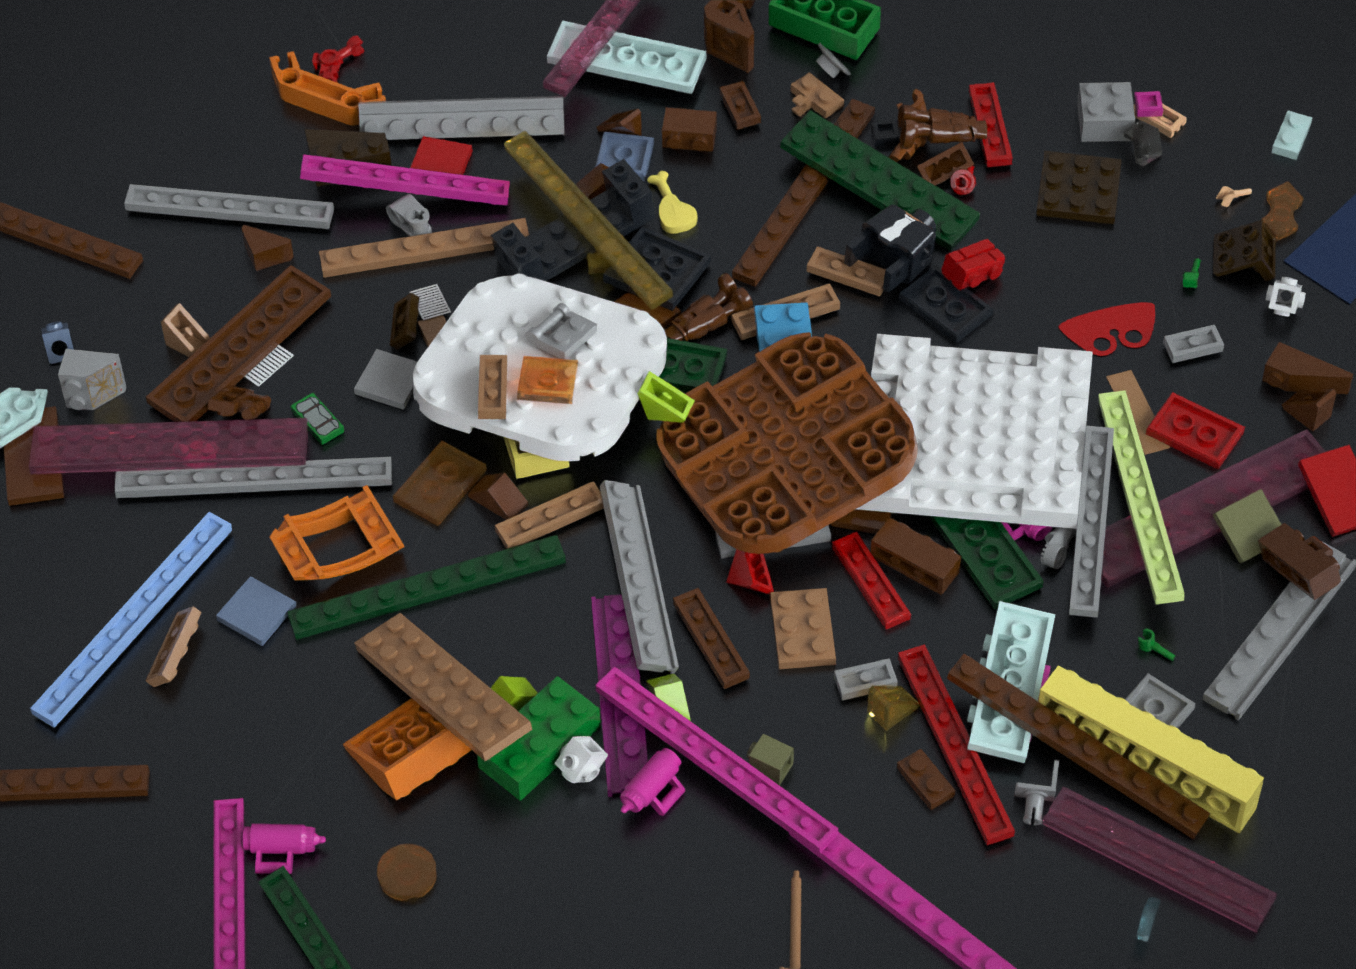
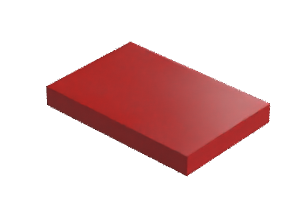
M1172 392L1147 427L1146 435L1219 469L1243 435L1245 427Z
M1350 445L1300 460L1298 466L1331 536L1334 537L1355 530L1356 458Z

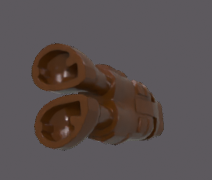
M901 105L899 107L897 123L898 128H902L900 133L901 149L911 148L915 139L927 136V140L933 144L975 142L976 139L987 138L986 121L976 120L974 116L970 118V116L962 112H949L930 108L926 112L915 109L910 105Z
M724 273L718 278L719 292L713 298L710 295H703L696 302H693L688 309L670 321V327L664 330L666 337L686 342L701 338L708 331H713L726 324L727 318L732 316V314L753 308V301L743 287L737 289L732 277L728 273Z

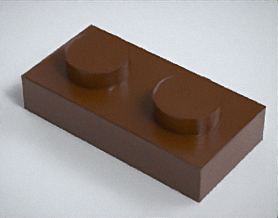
M744 81L720 87V96L737 130L761 123V115Z
M922 749L897 762V770L930 810L955 797V789Z

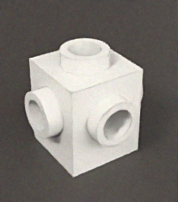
M1282 277L1281 281H1275L1274 286H1268L1265 300L1270 301L1269 308L1274 309V314L1289 317L1290 313H1296L1297 307L1303 308L1306 293L1301 292L1302 285L1297 284V279ZM1289 291L1291 299L1283 300L1281 293Z
M590 736L572 737L570 742L561 749V755L555 762V765L562 771L563 777L572 783L590 782L599 774V768L608 754Z

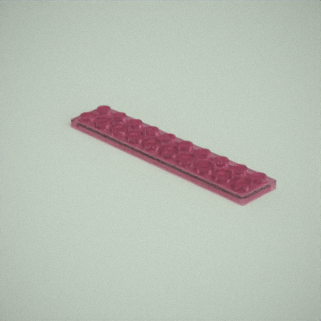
M307 418L35 426L29 470L30 474L306 465Z
M1306 429L1159 501L1158 504L1173 555L1221 532L1213 514L1262 489L1271 507L1308 489L1309 487L1298 463L1302 459L1326 451ZM1131 515L1105 528L1101 580L1108 588L1146 569Z

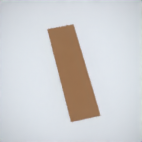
M1132 370L1106 376L1113 392L1126 391L1144 454L1169 449V445L1146 435V429L1155 416Z

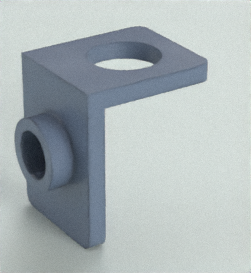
M61 321L46 324V328L41 329L49 363H57L63 360L64 354L56 355L51 350V346L55 341H64L67 344V349L74 350L68 323H61Z

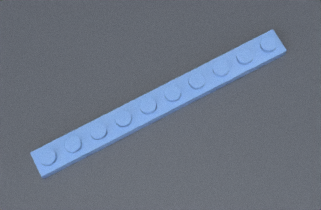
M208 512L30 708L32 715L55 728L232 531L231 524Z

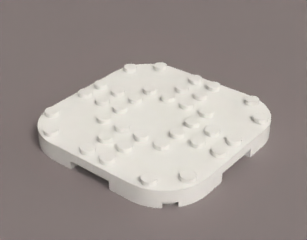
M523 274L497 277L478 283L476 287L468 292L418 360L413 372L414 400H417L419 410L427 418L443 426L468 434L475 427L519 441L520 450L557 461H579L580 456H586L592 452L594 456H598L617 442L629 424L630 413L639 400L637 393L647 373L650 371L659 377L665 367L667 337L660 323L646 311L536 278L526 277ZM559 303H564L569 307L570 311L597 324V332L565 361L530 344L525 337L526 332L532 327L536 328L553 313V308ZM559 321L544 336L549 337L564 322ZM480 355H507L506 419H478Z

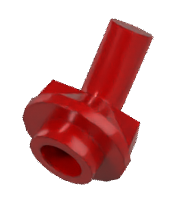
M974 166L957 170L953 173L950 184L954 192L959 195H966L973 191L976 185V177L973 175Z

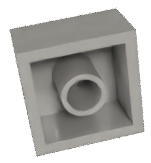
M1131 82L1079 83L1077 108L1081 142L1132 141L1135 114Z

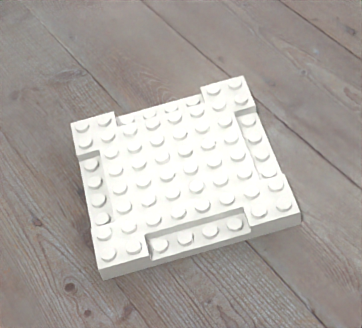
M877 334L871 377L889 398H894L910 418L917 440L918 453L913 468L902 482L857 509L1077 529L1092 351L1038 347V354L930 346L931 338Z

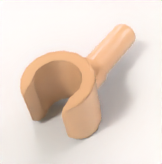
M1223 186L1216 199L1223 200L1221 205L1228 207L1233 198L1250 195L1252 190L1250 188L1233 190L1230 187Z

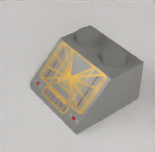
M73 349L65 350L58 376L67 408L94 410L126 391L127 387L119 354Z

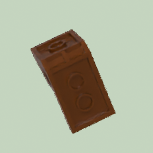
M710 0L704 7V43L707 53L749 73L754 67V31L746 10L754 5L755 0Z

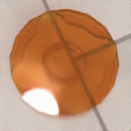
M400 844L389 849L381 857L377 865L379 884L386 894L401 901L409 900V898L416 896L417 898L422 897L432 889L437 879L436 862L432 854L425 848L414 844Z

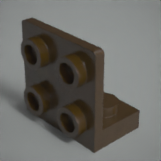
M1263 220L1214 235L1213 273L1216 277L1253 266L1255 272H1259L1265 281L1275 279V237Z

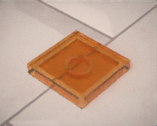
M524 356L517 390V400L572 404L578 360Z

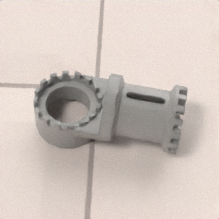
M1056 527L1053 531L1049 532L1045 536L1047 543L1045 547L1047 548H1043L1045 552L1041 553L1043 555L1041 557L1042 564L1059 569L1066 559L1068 543L1076 536L1077 529Z

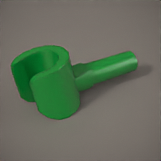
M1199 258L1194 260L1191 272H1183V287H1197L1198 269L1201 263Z
M1144 629L1143 637L1146 640L1138 637L1140 650L1144 652L1154 650L1173 661L1176 655L1155 642V635L1152 630Z

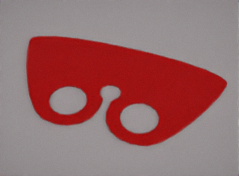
M1140 302L1109 307L1076 316L1061 323L1058 327L1064 335L1084 350L1092 351L1097 356H1105L1114 352L1117 347L1115 337L1110 335V330L1112 329L1119 331L1118 338L1127 347L1139 348L1149 342L1155 322V305L1153 303ZM1130 330H1136L1142 334V340L1138 343H1131L1127 341L1125 335ZM1097 338H1106L1110 342V348L1100 351L1094 347L1093 343Z

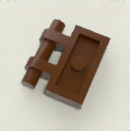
M229 386L209 399L208 410L217 411V414L221 416H233L235 413L241 412L244 419H255L261 413L268 410L271 398L267 395L254 394V390Z

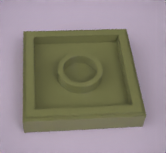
M1262 489L1213 514L1215 521L1240 564L1260 554L1258 540L1281 525Z

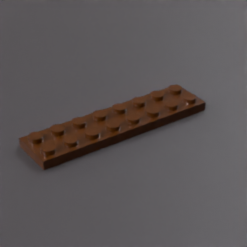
M290 265L146 396L147 404L187 430L208 411L209 399L226 387L235 386L331 297L330 289Z

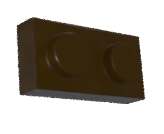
M412 292L394 304L390 346L396 350L411 343L417 334L416 324L419 314V297Z

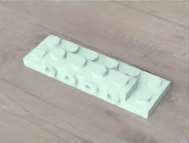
M562 21L547 55V63L690 94L693 93L706 60V51L566 21Z
M999 601L992 635L986 634L982 651L988 652L987 657H981L980 664L1038 701L1055 614ZM977 699L976 706H970L967 722L972 723L967 749L1025 763L1031 733Z

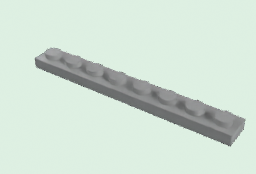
M133 184L129 186L124 203L126 211L323 229L330 228L334 211L332 202Z
M1086 426L1069 615L1098 618L1114 428Z

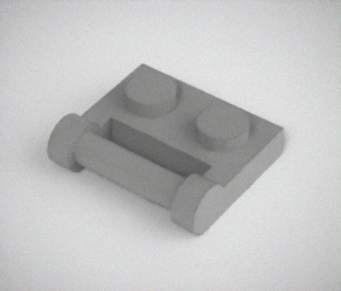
M559 303L553 308V313L536 328L532 327L527 331L525 337L530 344L565 361L597 332V324L570 311L569 307L564 303ZM559 321L564 322L549 337L544 336Z

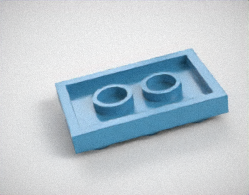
M808 302L756 305L754 307L759 352L795 334L810 332L812 337Z

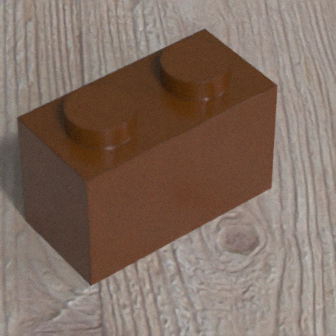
M666 107L662 127V147L713 152L717 131V112Z

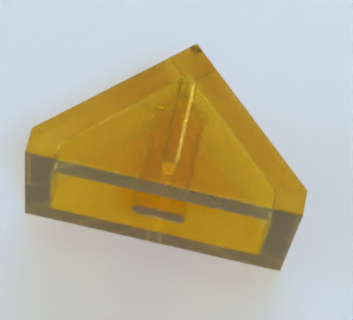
M871 686L869 689L867 712L886 731L920 706L902 686Z

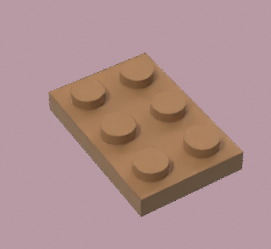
M827 588L770 592L779 669L836 665Z

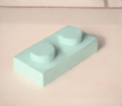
M1287 111L1273 144L1272 153L1297 160L1311 126L1312 117Z

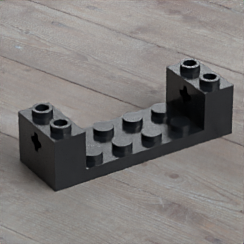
M622 159L602 171L606 188L605 192L525 237L512 222L493 233L491 238L497 261L509 276L523 274L526 277L547 281L655 219L657 216L652 191L626 160Z

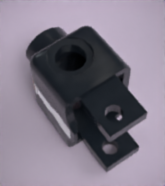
M891 204L862 224L861 233L846 245L844 264L851 267L864 257L878 267L886 269L883 289L889 293L901 282L909 284L931 263L936 238V224L933 218L924 210L916 209L909 214L897 205Z

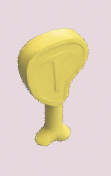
M662 170L657 175H650L647 178V182L656 185L663 197L658 212L662 229L670 234L692 229L697 223V212L694 207L681 202L676 195L672 194L666 182L668 172Z

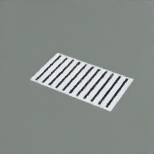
M437 284L411 291L419 297L418 310L423 320L451 312Z
M278 345L245 377L257 386H260L294 355Z

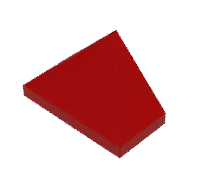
M736 549L726 583L769 595L770 592H774L764 554L747 553Z

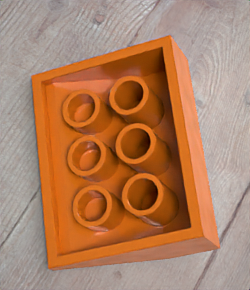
M412 698L343 743L347 752L374 782L395 800L409 795L413 789L423 782L431 780L435 774L447 766L455 764L459 758L471 751L466 744Z

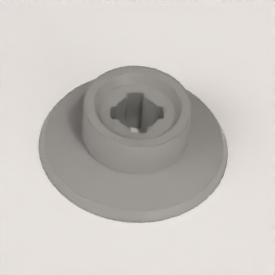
M819 43L818 46L823 54L816 62L833 78L840 71L851 75L849 70L827 48Z

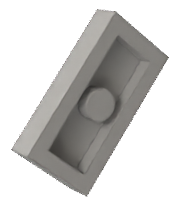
M1215 325L1164 336L1163 340L1172 363L1223 352L1224 343Z
M890 658L834 671V679L842 700L895 689L898 684Z

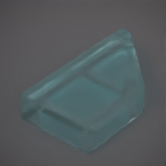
M1148 898L1142 912L1136 935L1137 939L1148 942L1160 905V899Z

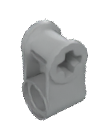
M411 194L404 195L386 207L390 220L408 236L432 233L431 226L428 224V210L417 202Z

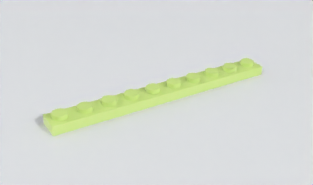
M1126 391L1099 394L1098 402L1105 427L1114 428L1112 451L1155 603L1164 604L1184 601L1183 586Z

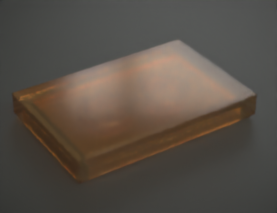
M441 441L393 495V500L402 507L439 526L486 472V464Z

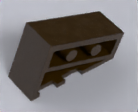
M304 129L309 155L392 166L385 133ZM315 181L317 187L334 184L328 182Z

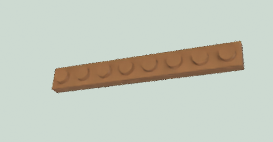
M521 218L319 251L323 278L494 250L491 235L512 222L525 237L528 236L526 219Z

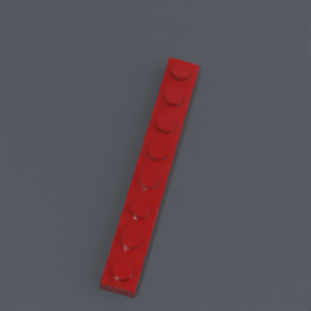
M925 644L899 652V663L986 845L1014 837L1015 830L978 753L967 749L970 737Z

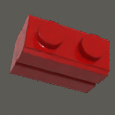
M985 239L946 254L941 269L942 274L948 280H952V284L958 290L969 286L974 288L984 280L989 278L994 280L1001 275L1005 255L998 248L995 249L993 243Z

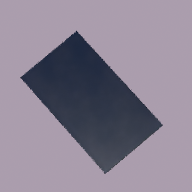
M1356 194L1284 260L1285 263L1348 304L1356 298Z

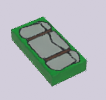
M314 393L291 405V412L321 445L344 432V426Z

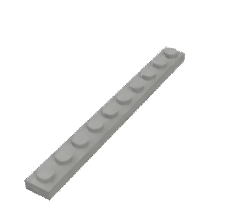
M391 457L117 469L115 495L116 498L364 487L366 485L387 486L392 485Z

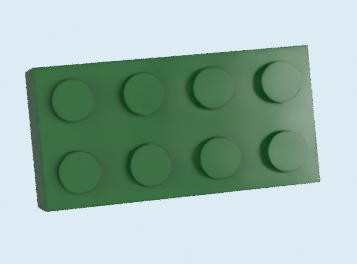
M771 0L769 3L768 25L817 45L821 43L827 49L857 60L880 29L881 7L864 0Z
M558 676L518 711L530 721L532 726L530 732L487 761H484L477 755L478 768L519 801L557 768L555 762L561 755L560 751L564 745L570 742L572 737H591L601 727L600 708Z

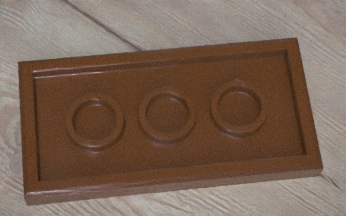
M56 406L45 407L41 423L4 446L9 506L64 498Z

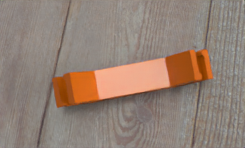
M294 51L287 53L289 67H286L284 70L279 69V56L269 57L272 76L282 100L354 126L359 125V102L386 101L385 96L382 95V88L379 82L353 89L301 70Z

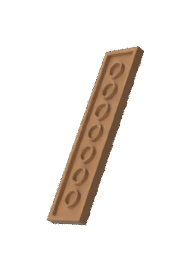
M401 613L354 642L356 650L484 761H487L532 730L531 723L527 718Z

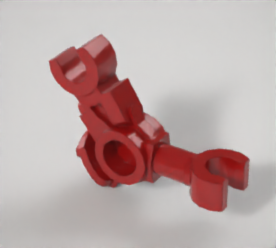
M355 35L348 40L345 47L338 51L327 49L321 54L315 52L312 59L314 71H319L320 77L338 83V71L343 63V59L350 55H361L364 52L361 46L363 41L358 35Z

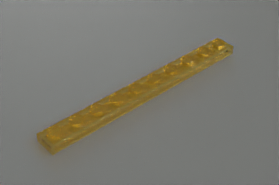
M526 131L504 143L505 150L651 310L673 297L672 289Z

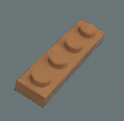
M830 283L763 304L808 302L810 319L840 309V301ZM754 308L732 314V323L741 340L757 336Z
M594 481L496 524L495 532L506 549L526 544L604 509L601 492Z

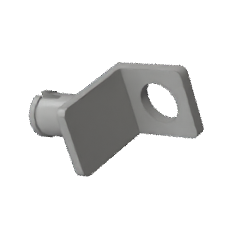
M1054 760L1051 786L1016 783L1014 796L1026 798L1024 823L1031 825L1032 813H1034V825L1042 824L1044 801L1054 802L1058 760Z

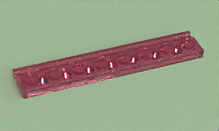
M1065 787L1061 789L1050 806L1047 815L1043 817V825L1256 933L1276 900L1277 893Z

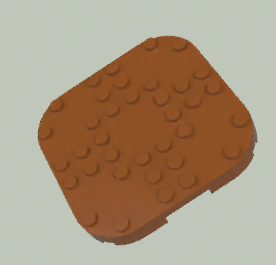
M810 332L800 333L770 345L754 355L755 363L714 386H711L707 381L685 393L695 400L686 420L683 423L662 421L660 429H657V443L667 468L722 540L737 550L755 554L780 552L892 489L904 480L915 464L918 446L910 418L894 398H889L868 374L864 363L851 347L843 340L829 334H825L824 337H811Z

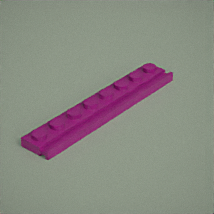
M622 594L608 595L600 599L591 597L598 682L616 667L640 684V674L636 666ZM599 694L604 751L608 754L605 759L608 796H612V794L616 793L622 794L625 786L648 762L645 727Z

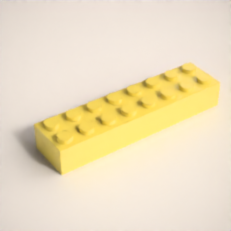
M1059 665L1040 689L1038 702L1211 813L1210 818L1235 832L1240 833L1257 809L1264 777L1260 776L1255 770L1236 763L1228 755L1214 751L1202 741L1192 739L1181 733L1175 726L1159 721L1151 713L1137 709L1125 699L1115 697L1104 691L1098 684H1092L1079 677L1074 671L1066 670Z

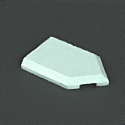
M8 388L0 393V448L41 423L48 393L47 389L21 391L20 388Z

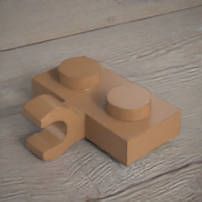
M811 73L804 75L791 84V92L796 95L792 102L797 105L792 108V112L797 116H802L807 110L812 108L826 119L844 107V99Z

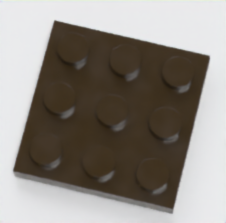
M1044 151L1036 215L1114 224L1122 159Z

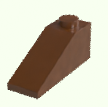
M1279 342L1265 364L1262 381L1269 383L1273 387L1291 392L1334 389L1336 394H1348L1354 374Z

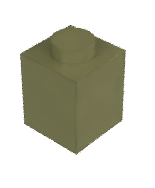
M762 734L757 743L753 742L749 747L747 758H749L751 766L780 785L794 764V748Z

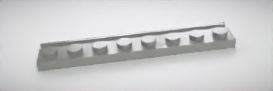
M563 96L358 103L360 132L385 133L387 140L422 139L423 136L431 138L564 134Z
M604 480L600 485L637 669L662 673L664 670L670 671V674H673L679 666L641 488L639 485H636L634 488L626 483Z
M1324 543L1333 550L1332 556L1340 565L1339 574L1341 582L1339 585L1314 601L1290 582L1205 691L1202 700L1226 714L1234 715L1235 719L1239 721L1356 568V560L1346 558V554Z

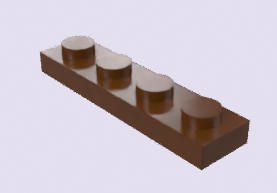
M696 588L674 597V607L722 687L726 689L750 679L748 668L700 589Z

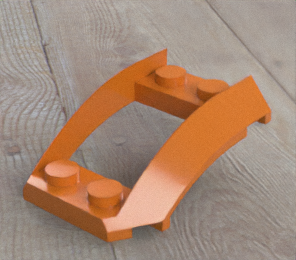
M367 485L362 487L363 491L350 498L347 495L315 511L296 516H289V514L283 516L284 521L278 530L274 529L270 539L294 581L327 579L346 575L366 568L404 548V544ZM355 519L372 548L347 560L319 566L302 537L337 528Z

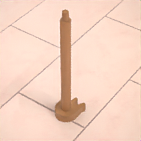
M794 871L793 878L791 879L790 968L779 967V969H800L801 878H799V871Z

